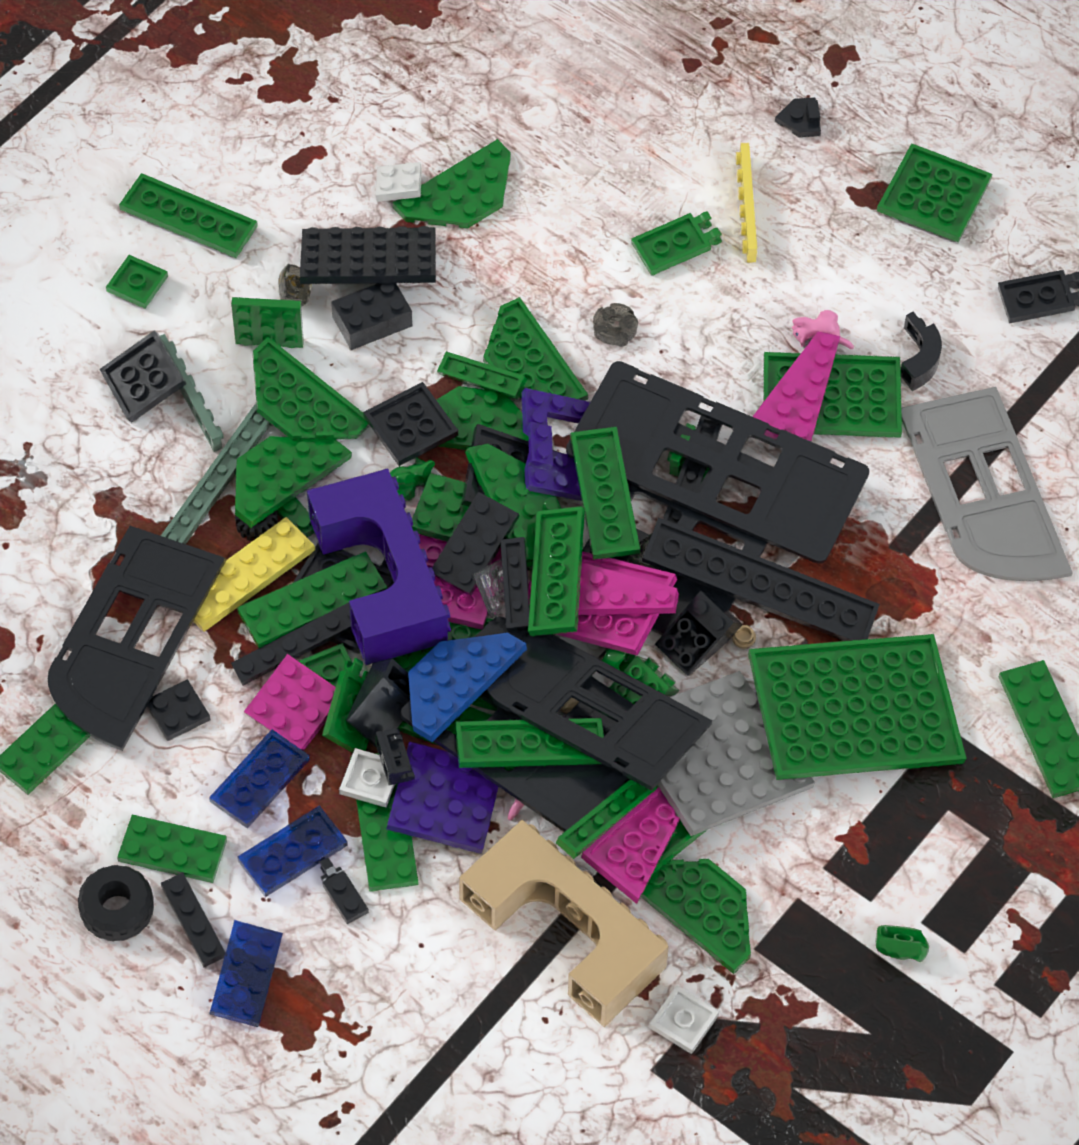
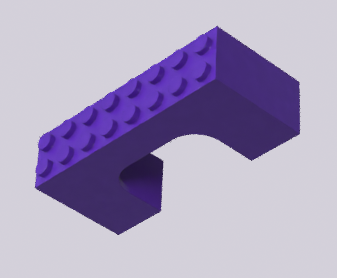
M388 468L307 490L309 518L322 553L327 554L356 545L372 546L378 549L384 556L394 584L385 591L349 601L351 629L365 666L436 646L441 641H448V632H451L448 618H450L449 608L447 604H442L443 595L439 585L435 586L434 571L432 567L428 568L426 564L428 562L425 549H420L419 534L417 530L413 531L411 527L413 526L410 512H405L406 503L402 494H398L397 479L395 476L391 477Z

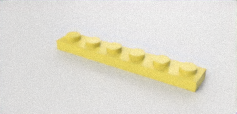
M740 143V152H736V165H740V169H737V183H741V187H738V200L743 202V205L739 207L740 218H744V222H741V236H745V240H742V254H746L747 263L756 262L757 239L749 143Z

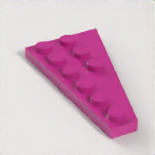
M818 331L753 417L775 428L783 429L812 441L840 336ZM766 431L764 434L775 440L778 437L777 434Z
M582 562L578 615L676 613L679 596L677 588Z
M658 787L583 851L581 858L637 904L680 818Z

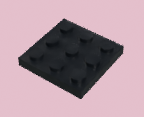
M155 330L99 369L125 417L131 423L187 384L159 333Z
M423 382L363 412L365 420L398 466L459 436L458 429Z

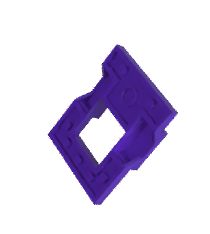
M528 388L522 391L523 433L529 437V454L524 469L526 489L532 492L582 501L575 460L567 454L553 451L552 426L548 425L547 417L579 424L590 404L589 401Z

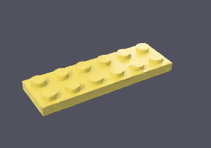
M285 517L226 560L193 622L205 632L316 550L315 545Z

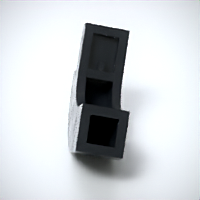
M913 311L906 315L904 329L918 345L920 351L901 364V378L912 391L925 385L934 376L939 365L942 349L941 336L935 324L933 323L926 327L924 320L919 318Z

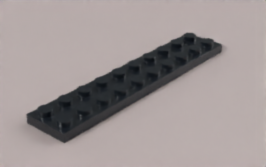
M659 517L641 561L843 641L868 639L880 605Z

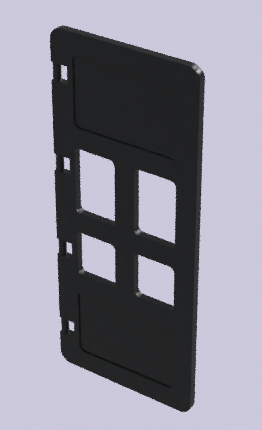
M616 361L611 364L574 431L617 427L628 483L816 564L824 563L828 559L870 472L868 466L861 462L835 453V451L783 429L775 428L764 421L717 401H711L698 393L653 374L645 373L639 370V368L622 361ZM636 375L647 379L646 384L634 380ZM704 403L713 408L709 412L700 408V404ZM685 411L694 412L733 430L722 452H714L674 434ZM766 431L777 434L778 437L775 440L764 434ZM749 438H755L782 451L771 473L766 474L738 462L737 459ZM570 439L566 446V453L570 458L574 459ZM664 451H671L712 470L700 493L692 492L653 475L652 472ZM832 458L845 463L843 468L830 463ZM728 478H734L761 491L749 514L741 513L716 501Z

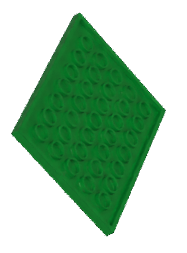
M934 634L749 649L748 657L776 780L965 763L966 755Z

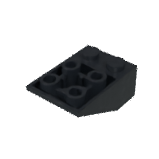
M700 591L655 645L687 676H690L722 648L743 624L712 594Z
M392 658L373 663L348 714L346 721L375 747L376 732L397 729L403 722L401 710L410 701L408 672Z

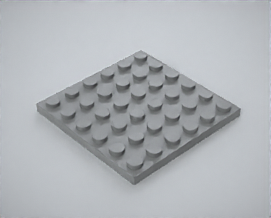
M740 671L670 697L712 720V725L657 784L690 836L813 788L815 781L812 777L776 780L758 697Z

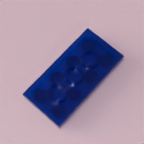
M271 729L209 797V801L248 829L309 762L310 755Z
M319 805L237 856V859L262 894L267 897L318 865L320 861L329 858L348 846V842Z
M234 920L210 1008V1015L254 1027L259 1026L283 933Z

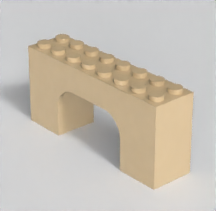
M523 820L514 826L459 877V899L495 931L520 907L530 902L539 901L552 905L595 943L596 948L569 973L568 996L603 1027L611 1022L667 966L669 946L666 940L661 935H655L649 930V926L645 921L635 918L624 903H618L612 898V894L608 889L597 885L593 877L586 871L582 872L571 857L560 853L557 846L551 840H545L534 825H528Z

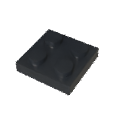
M188 679L152 696L147 705L149 712L167 741L211 720L208 711Z

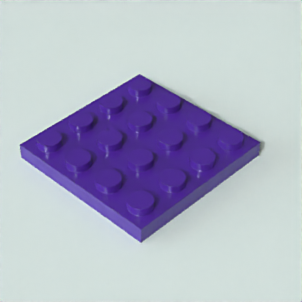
M409 742L407 755L415 779L398 783L386 829L482 854L499 787L471 767L459 768L458 758L451 753Z

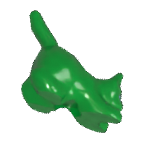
M416 457L415 464L399 466L390 471L391 477L395 476L399 487L397 492L399 495H403L405 501H410L415 497L417 486L426 485L435 462L432 460L425 462Z

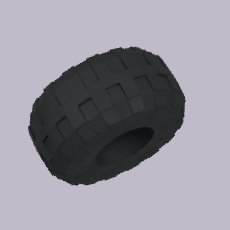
M111 865L98 869L86 878V881L79 890L78 909L84 926L94 936L107 941H124L138 935L147 927L154 911V897L148 880L139 871L128 866ZM121 896L129 900L126 906L118 910H110L103 907V904L112 897Z

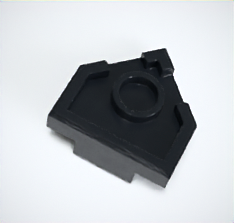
M816 97L793 99L775 117V122L792 130V133L797 137L821 136L818 100H816Z

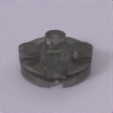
M611 303L609 307L599 308L594 314V336L610 345L626 346L628 341L632 340L637 333L638 319L629 306L621 303ZM615 321H618L619 326L613 327L610 323L614 324Z

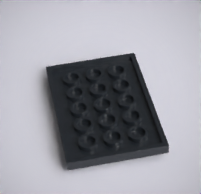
M379 226L375 228L332 227L330 229L311 227L302 229L300 284L436 283V227L421 226L419 228H407L400 226L397 228H385Z

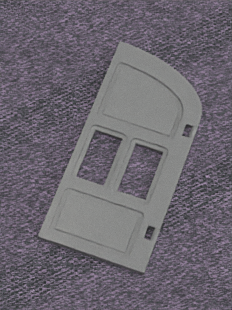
M997 387L901 408L903 425L912 443L914 453L943 527L947 532L952 550L961 563L980 574L1004 580L1042 581L1072 576L1073 572ZM916 435H920V438L922 440L921 444L917 443V440L915 438ZM1008 448L1025 490L1000 496L983 453ZM969 456L985 499L960 505L944 462ZM957 529L960 538L955 539L952 530Z

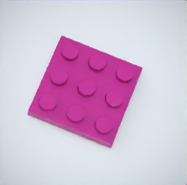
M287 654L244 712L303 753L325 724L336 687Z

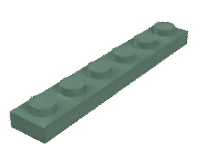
M165 334L160 335L187 383L180 388L183 397L213 452L222 449L221 439L224 438L222 430L219 426L214 425L213 414L210 409L205 408L202 393L200 391L196 392L194 388L196 385L192 375H187L185 372L186 365L182 358L177 357V349L174 342H169Z

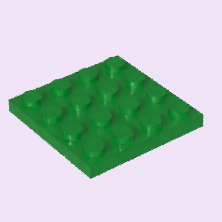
M911 143L878 204L877 212L959 243L993 174Z

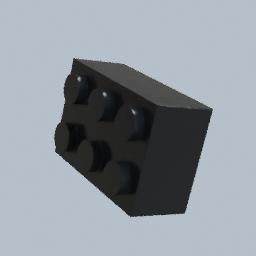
M377 283L331 301L332 318L350 350L413 326L412 310L396 283Z

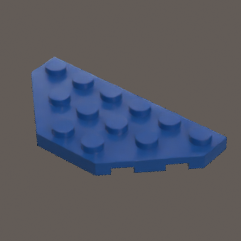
M509 633L439 642L408 672L414 732L433 742L527 650L526 643Z

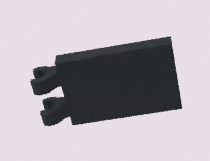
M1064 270L998 282V290L1009 323L1075 311V305L1079 306V291L1073 293L1070 291V288H1079V272L1065 275Z

